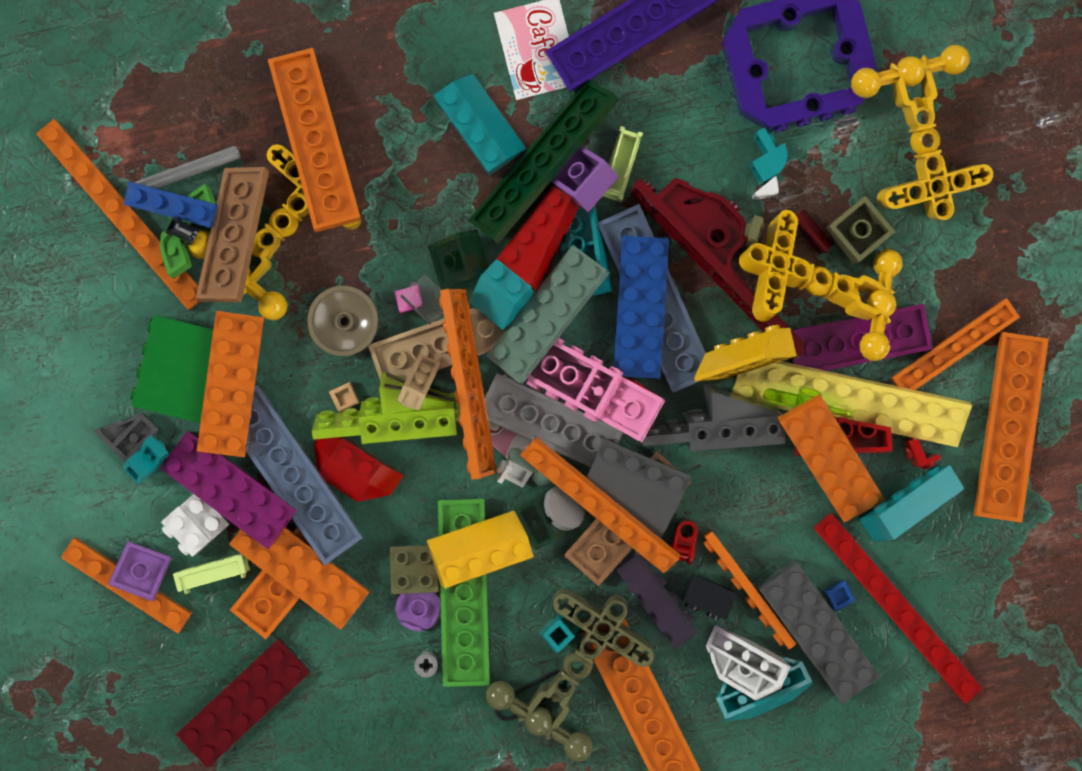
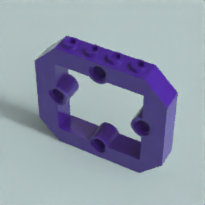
M774 0L741 9L721 43L739 115L761 128L765 127L766 131L774 130L775 133L788 130L790 125L797 124V127L811 124L810 120L819 118L820 121H826L834 118L833 114L842 113V116L855 113L865 98L857 96L852 88L823 95L816 92L809 93L802 100L767 109L761 83L768 75V66L763 60L754 59L747 32L772 25H777L781 30L789 31L803 17L832 10L839 40L832 47L831 56L836 63L846 65L851 85L853 75L862 68H871L878 72L861 3L856 0ZM783 13H791L794 17V20H786L783 16ZM840 46H847L850 50V54H843L840 50ZM750 69H758L760 77H753L750 74ZM809 101L813 102L816 105V111H810L806 103Z

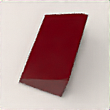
M804 209L796 215L798 218L797 229L819 254L827 252L833 245V242Z

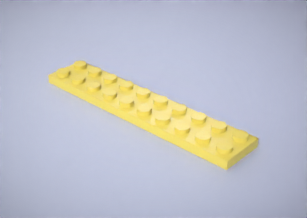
M783 361L737 375L732 389V393L787 411L821 394L835 417L890 427L891 433L954 447L959 445L972 404L968 401Z

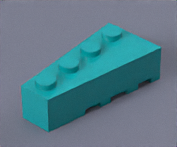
M937 464L927 470L928 474L914 479L909 483V486L896 492L892 497L860 516L859 520L872 540H895L965 489L951 466H940Z

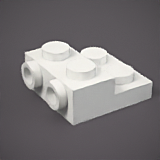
M194 494L161 521L164 525L162 528L163 532L169 538L175 537L180 543L178 545L179 550L186 556L190 554L192 557L197 555L231 524L224 516Z

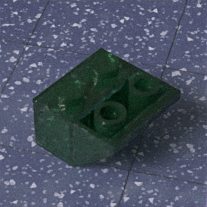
M552 487L514 506V511L536 551L569 532L556 528L551 523L553 522L552 519L547 517L545 513V494Z

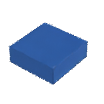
M841 580L823 590L835 612L856 601L845 580Z

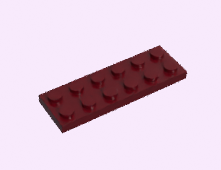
M279 638L188 722L176 736L206 768H209L311 671Z

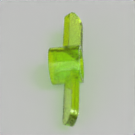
M806 387L800 388L798 395L768 388L764 391L763 398L767 402L795 408L818 394L822 396V393ZM828 406L832 414L844 417L852 416V412L849 410Z

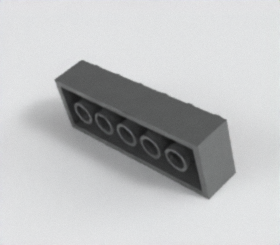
M793 559L755 586L834 696L842 704L880 677L798 562Z

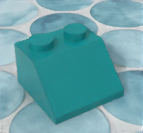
M496 259L480 276L470 297L469 304L504 331L534 294L532 287Z

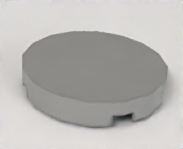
M558 486L552 487L545 494V513L547 517L552 519L553 522L551 523L556 528L569 531L580 526L584 520L585 508L576 503L574 499Z

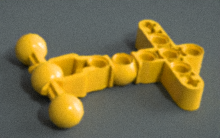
M950 45L943 50L939 57L928 59L923 55L919 59L914 56H907L898 65L891 63L889 70L876 72L871 68H862L853 75L851 88L857 96L862 98H870L879 91L881 86L892 84L895 105L902 108L906 123L911 128L909 132H913L910 137V146L917 153V155H914V158H917L916 171L918 180L882 189L877 195V202L881 208L899 209L923 202L925 213L930 219L947 220L954 213L952 194L984 186L992 181L993 170L986 164L970 165L947 172L944 158L940 155L942 150H937L940 145V135L933 128L936 127V123L934 124L933 100L936 99L938 94L932 73L943 70L950 75H958L964 72L970 63V55L964 47ZM921 82L922 97H914L910 101L906 86H915ZM919 112L923 115V122L921 124L917 120ZM924 135L928 138L926 147L922 143ZM929 158L933 162V166L931 169H929L927 166V161ZM979 173H980V176H978L977 178L971 179V176H970V175H975V174H979ZM956 175L959 177L958 186H955L954 184V178ZM934 181L938 185L936 192L932 190V184ZM912 187H914L916 190V195L914 198L910 196V190ZM892 195H899L900 198L892 199L889 202V198ZM939 204L942 206V213L940 215L937 213V206Z
M278 144L272 145L268 149L267 159L297 188L289 196L287 204L282 205L284 208L277 209L271 214L269 225L266 223L264 225L266 228L261 229L256 234L252 252L255 257H260L262 261L253 273L249 267L243 294H249L258 302V310L261 316L271 321L278 320L285 315L288 306L286 298L276 291L267 292L256 282L271 268L272 262L270 259L279 248L281 240L284 242L285 239L283 237L294 234L298 228V222L302 221L301 217L309 214L300 177L294 178L291 175L292 170L297 167L294 155ZM277 153L282 155L288 162L286 166L275 157ZM297 200H304L305 205L303 209L299 211L294 210V203ZM283 217H288V226L279 228V220ZM361 220L342 226L347 230H354L359 227ZM198 230L195 240L187 246L188 251L193 257L197 259L205 258L210 236L209 231ZM269 234L273 235V243L269 246H264V237Z
M790 210L782 211L770 222L765 245L754 243L739 258V264L743 270L759 276L752 308L754 317L761 322H766L780 312L783 306L786 286L798 287L799 290L805 288L811 295L822 296V298H827L830 302L845 308V312L849 316L867 321L872 319L870 332L866 333L859 343L860 351L870 361L884 359L890 350V341L884 335L885 325L891 323L889 317L897 307L896 299L893 295L896 292L891 289L892 279L899 274L903 267L901 255L893 249H884L876 254L873 260V268L879 275L878 281L865 275L854 278L848 275H838L837 272L831 274L824 267H814V264H809L806 260L792 255L798 218ZM859 291L870 294L866 304L861 301Z

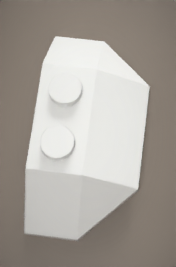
M717 625L714 626L706 644L718 678L754 700H759L781 689L791 667L782 657L743 636Z

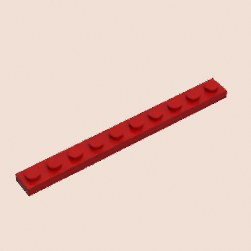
M832 513L826 515L813 527L962 702L966 704L983 689Z

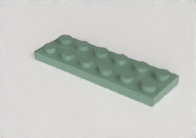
M572 245L486 356L518 383L523 384L605 280L609 272Z

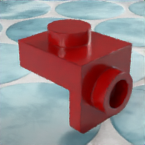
M911 437L903 441L906 446L903 448L908 460H912L914 467H922L925 470L935 466V461L941 459L940 454L936 453L925 456L918 438Z

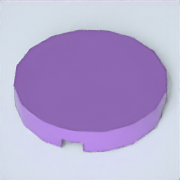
M437 593L400 594L396 600V615L400 623L409 630L423 631L429 629L436 624L441 615L440 597Z

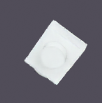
M509 457L506 461L501 460L496 470L499 473L497 482L502 484L504 479H507L522 488L533 473L512 462Z

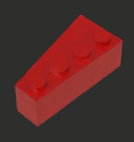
M553 186L500 253L497 260L528 283L533 290L537 291L541 286L544 276L548 274L551 268V261L554 255L558 253L561 247L560 242L563 236L567 234L579 207L570 196Z
M835 417L857 454H883L893 451L890 427ZM793 444V457L801 456Z

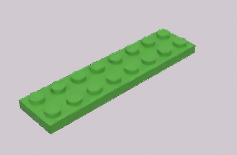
M485 498L438 500L439 536L485 520ZM487 574L448 588L440 585L443 687L489 686Z

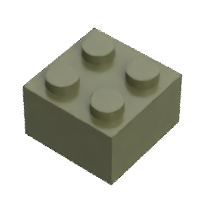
M866 196L857 200L824 228V231L852 264L859 263L895 233L894 229Z

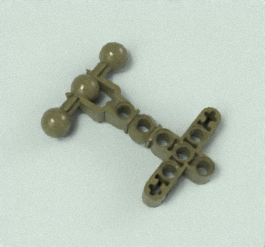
M561 588L554 596L553 607L560 615L586 631L580 645L577 644L576 649L565 656L561 671L548 685L542 684L538 688L529 705L516 698L513 687L508 682L502 680L493 682L487 688L486 700L493 709L498 711L509 709L518 715L519 722H525L526 728L531 734L536 736L545 735L546 740L555 739L564 745V751L570 760L580 762L590 757L593 751V743L586 733L580 731L570 733L560 727V724L569 713V699L574 693L575 684L578 686L580 680L586 678L591 673L595 658L601 654L606 645L641 667H646L652 663L654 651L652 644L647 639L622 624L627 615V601L623 596H611L602 609H599L571 589ZM565 598H568V599H569V600H568V603H567V602H565L564 604H561V603H560V601H561V600H564ZM613 604H620L623 610L614 612L610 607ZM580 610H587L590 616L588 618H581L578 612ZM600 623H606L610 626V629L601 631L597 626ZM620 636H626L630 641L626 644H621L617 639ZM593 642L597 647L594 650H589L585 647V644ZM644 650H647V654L639 655V651L644 652ZM580 661L584 666L576 669L572 666V663ZM567 680L571 685L569 687H562L559 682ZM543 697H551L554 702L560 703L561 708L555 717H553L548 708L537 706Z

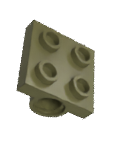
M428 545L390 547L391 594L439 592V578Z

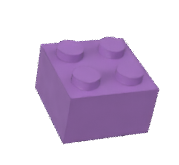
M581 146L552 179L551 183L570 196L578 206L589 212L619 176L605 160Z

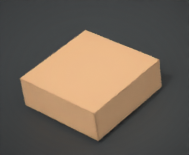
M351 382L329 391L338 412L361 403Z

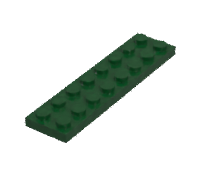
M590 80L582 84L468 221L499 244L619 101V98L614 93Z

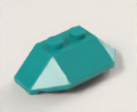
M780 656L791 666L781 689L759 700L752 699L724 682L716 700L725 720L751 719L793 701L813 684L803 662Z

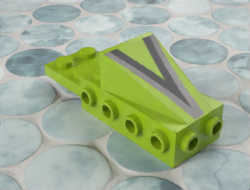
M385 372L381 374L379 386L381 400L377 397L368 398L362 401L361 408L358 411L355 408L343 410V412L334 413L331 410L316 414L312 436L313 439L361 435L362 444L457 435L460 407L455 401V393H443L429 388L420 410L408 408L397 401L406 379Z

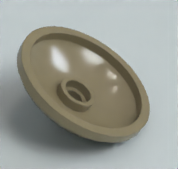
M350 286L329 288L316 297L309 309V333L313 341L327 353L336 356L357 354L369 346L377 333L378 313L372 300L359 289ZM345 317L349 319L347 326L341 324V320Z

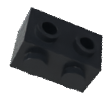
M692 572L681 599L685 602L684 606L694 611H697L698 608L705 610L708 617L719 621L720 617L725 620L727 619L737 593L732 589Z

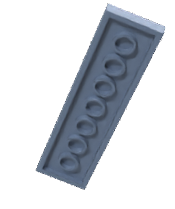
M640 204L597 223L618 274H620L622 235L654 237ZM667 267L661 370L671 393H674L696 383L694 377L705 355V350Z
M256 385L246 452L274 493L297 510L292 519L322 563L327 565L361 541L364 536L259 385Z

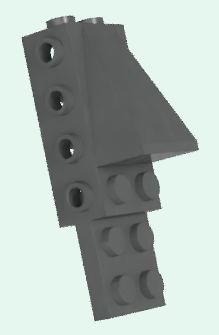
M705 384L706 412H703L702 409L689 410V413L683 414V423H680L679 420L666 421V424L661 425L653 422L646 437L641 442L642 446L686 443L690 451L785 444L786 431L778 419L783 414L776 407H771L710 384Z

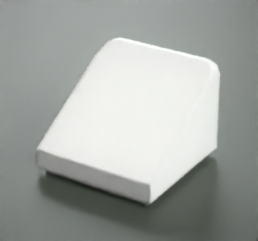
M777 177L772 178L754 193L752 199L758 200L775 197L779 193Z

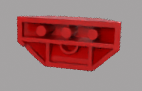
M347 437L316 439L314 442L317 470L324 480L357 502L391 495L404 476Z

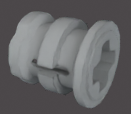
M430 651L423 652L415 661V671L418 675L425 678L434 675L438 668L437 656ZM424 659H428V662L431 664L429 668H425V664H422Z

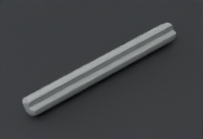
M232 146L134 183L160 188L240 159V152L236 146Z

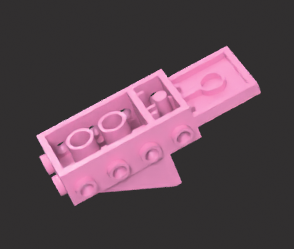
M558 338L528 376L526 384L536 390L542 387L547 390L545 395L558 401L559 397L566 400L564 405L572 410L577 411L580 408L586 411L583 416L596 422L597 419H600L634 439L643 442L665 400L623 378V372L611 366L607 369L602 366L604 362L592 355L590 359L583 356L584 351L576 346L566 347L564 345L565 341Z

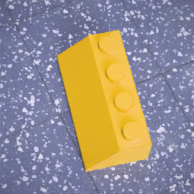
M773 325L766 327V332L764 333L762 331L749 333L747 339H744V337L731 340L730 345L725 343L714 346L713 351L705 353L695 374V382L728 379L797 356L791 329Z
M515 510L426 540L440 585L444 588L534 557L528 536Z

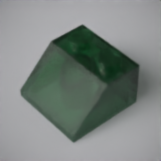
M477 229L453 234L428 246L441 290L477 280L489 267Z

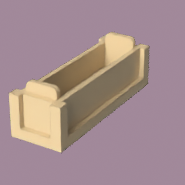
M419 354L397 401L408 408L420 410L441 363Z

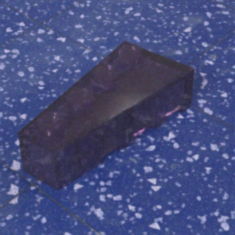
M635 552L615 568L676 650L698 633L692 625V622L695 620L687 609L684 611L680 609L677 605L681 602L673 590L668 593L664 587L667 582L659 572L654 574L650 569V566L653 564L638 552Z

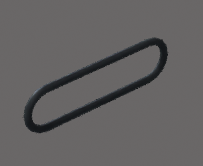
M554 670L515 691V695L553 674H558L560 670ZM565 680L563 687H567V680ZM544 697L539 704L543 703L544 701L550 698ZM495 709L496 716L502 721H509L518 716L514 714L507 718L502 717L498 710Z

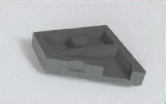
M140 413L128 419L98 428L94 433L126 462V460L141 449L143 442L151 435L154 437L160 428L145 413Z

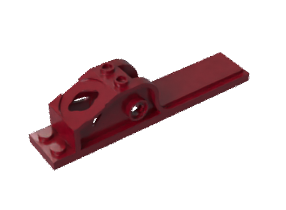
M676 177L657 195L654 193L656 191L655 188L648 181L643 182L639 179L633 184L630 195L763 333L766 332V327L779 325L780 328H790L777 314L766 322H761L754 317L752 308L755 291L731 267L733 255L746 240L744 234L747 226L745 219L738 212V206L729 199L727 201L725 197L713 192L707 193L689 186L690 183ZM711 236L718 238L719 243L714 242ZM792 329L791 334L797 356L789 358L790 361L800 357L806 351L803 347L805 343Z

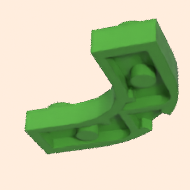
M206 184L187 196L216 204L211 188ZM181 220V221H183L184 223H186V224H188V225H190V226L192 225L191 222H187V221ZM162 231L160 239L161 255L168 276L176 278L191 268L192 264L183 240L174 235L169 236L166 234V231Z

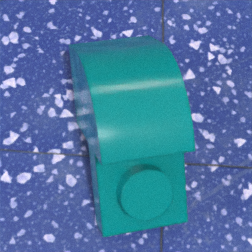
M765 127L753 135L763 156L748 165L759 185L775 177L784 168L787 161L785 143L776 147L774 145L776 140L770 131L767 132Z
M151 435L143 442L141 449L126 460L123 470L140 485L166 461L170 454L166 451L165 445Z
M579 611L578 615L581 618H585V616ZM559 614L545 625L539 635L555 653H558L575 637L573 634L580 627Z

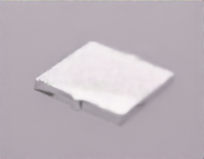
M423 275L415 283L412 282L410 288L400 296L429 325L439 316L443 317L444 315L439 304L441 289L426 275Z

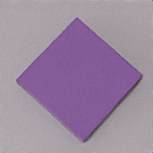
M127 541L108 585L153 602L172 561V557Z

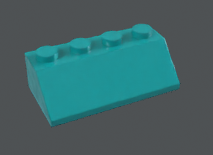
M474 74L453 81L434 95L436 103L489 176L527 150Z

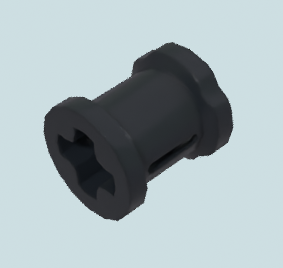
M175 216L166 229L167 235H174L183 240V243L187 246L195 240L198 233V227L184 223L179 216Z

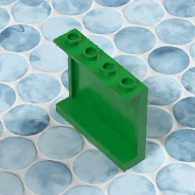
M154 315L153 319H150L147 332L149 337L142 347V355L144 357L142 364H139L136 371L138 381L136 387L131 392V406L201 423L213 329Z

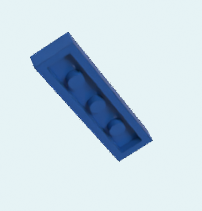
M129 181L124 205L173 218L179 216L181 220L212 228L218 204Z

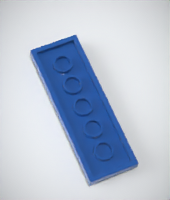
M622 235L613 367L622 371L623 377L660 379L669 238Z

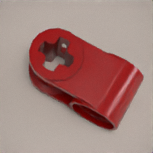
M682 518L675 525L670 547L680 554V561H685L688 565H692L698 529L691 519ZM684 525H691L692 532L689 535H682L680 533Z

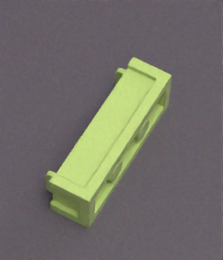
M620 127L609 163L610 167L619 177L602 197L622 202L643 133H633L625 130V127Z
M237 554L177 571L173 576L177 591L184 590V593L188 594L190 588L236 575L245 578L247 571L251 569L248 559L242 554Z

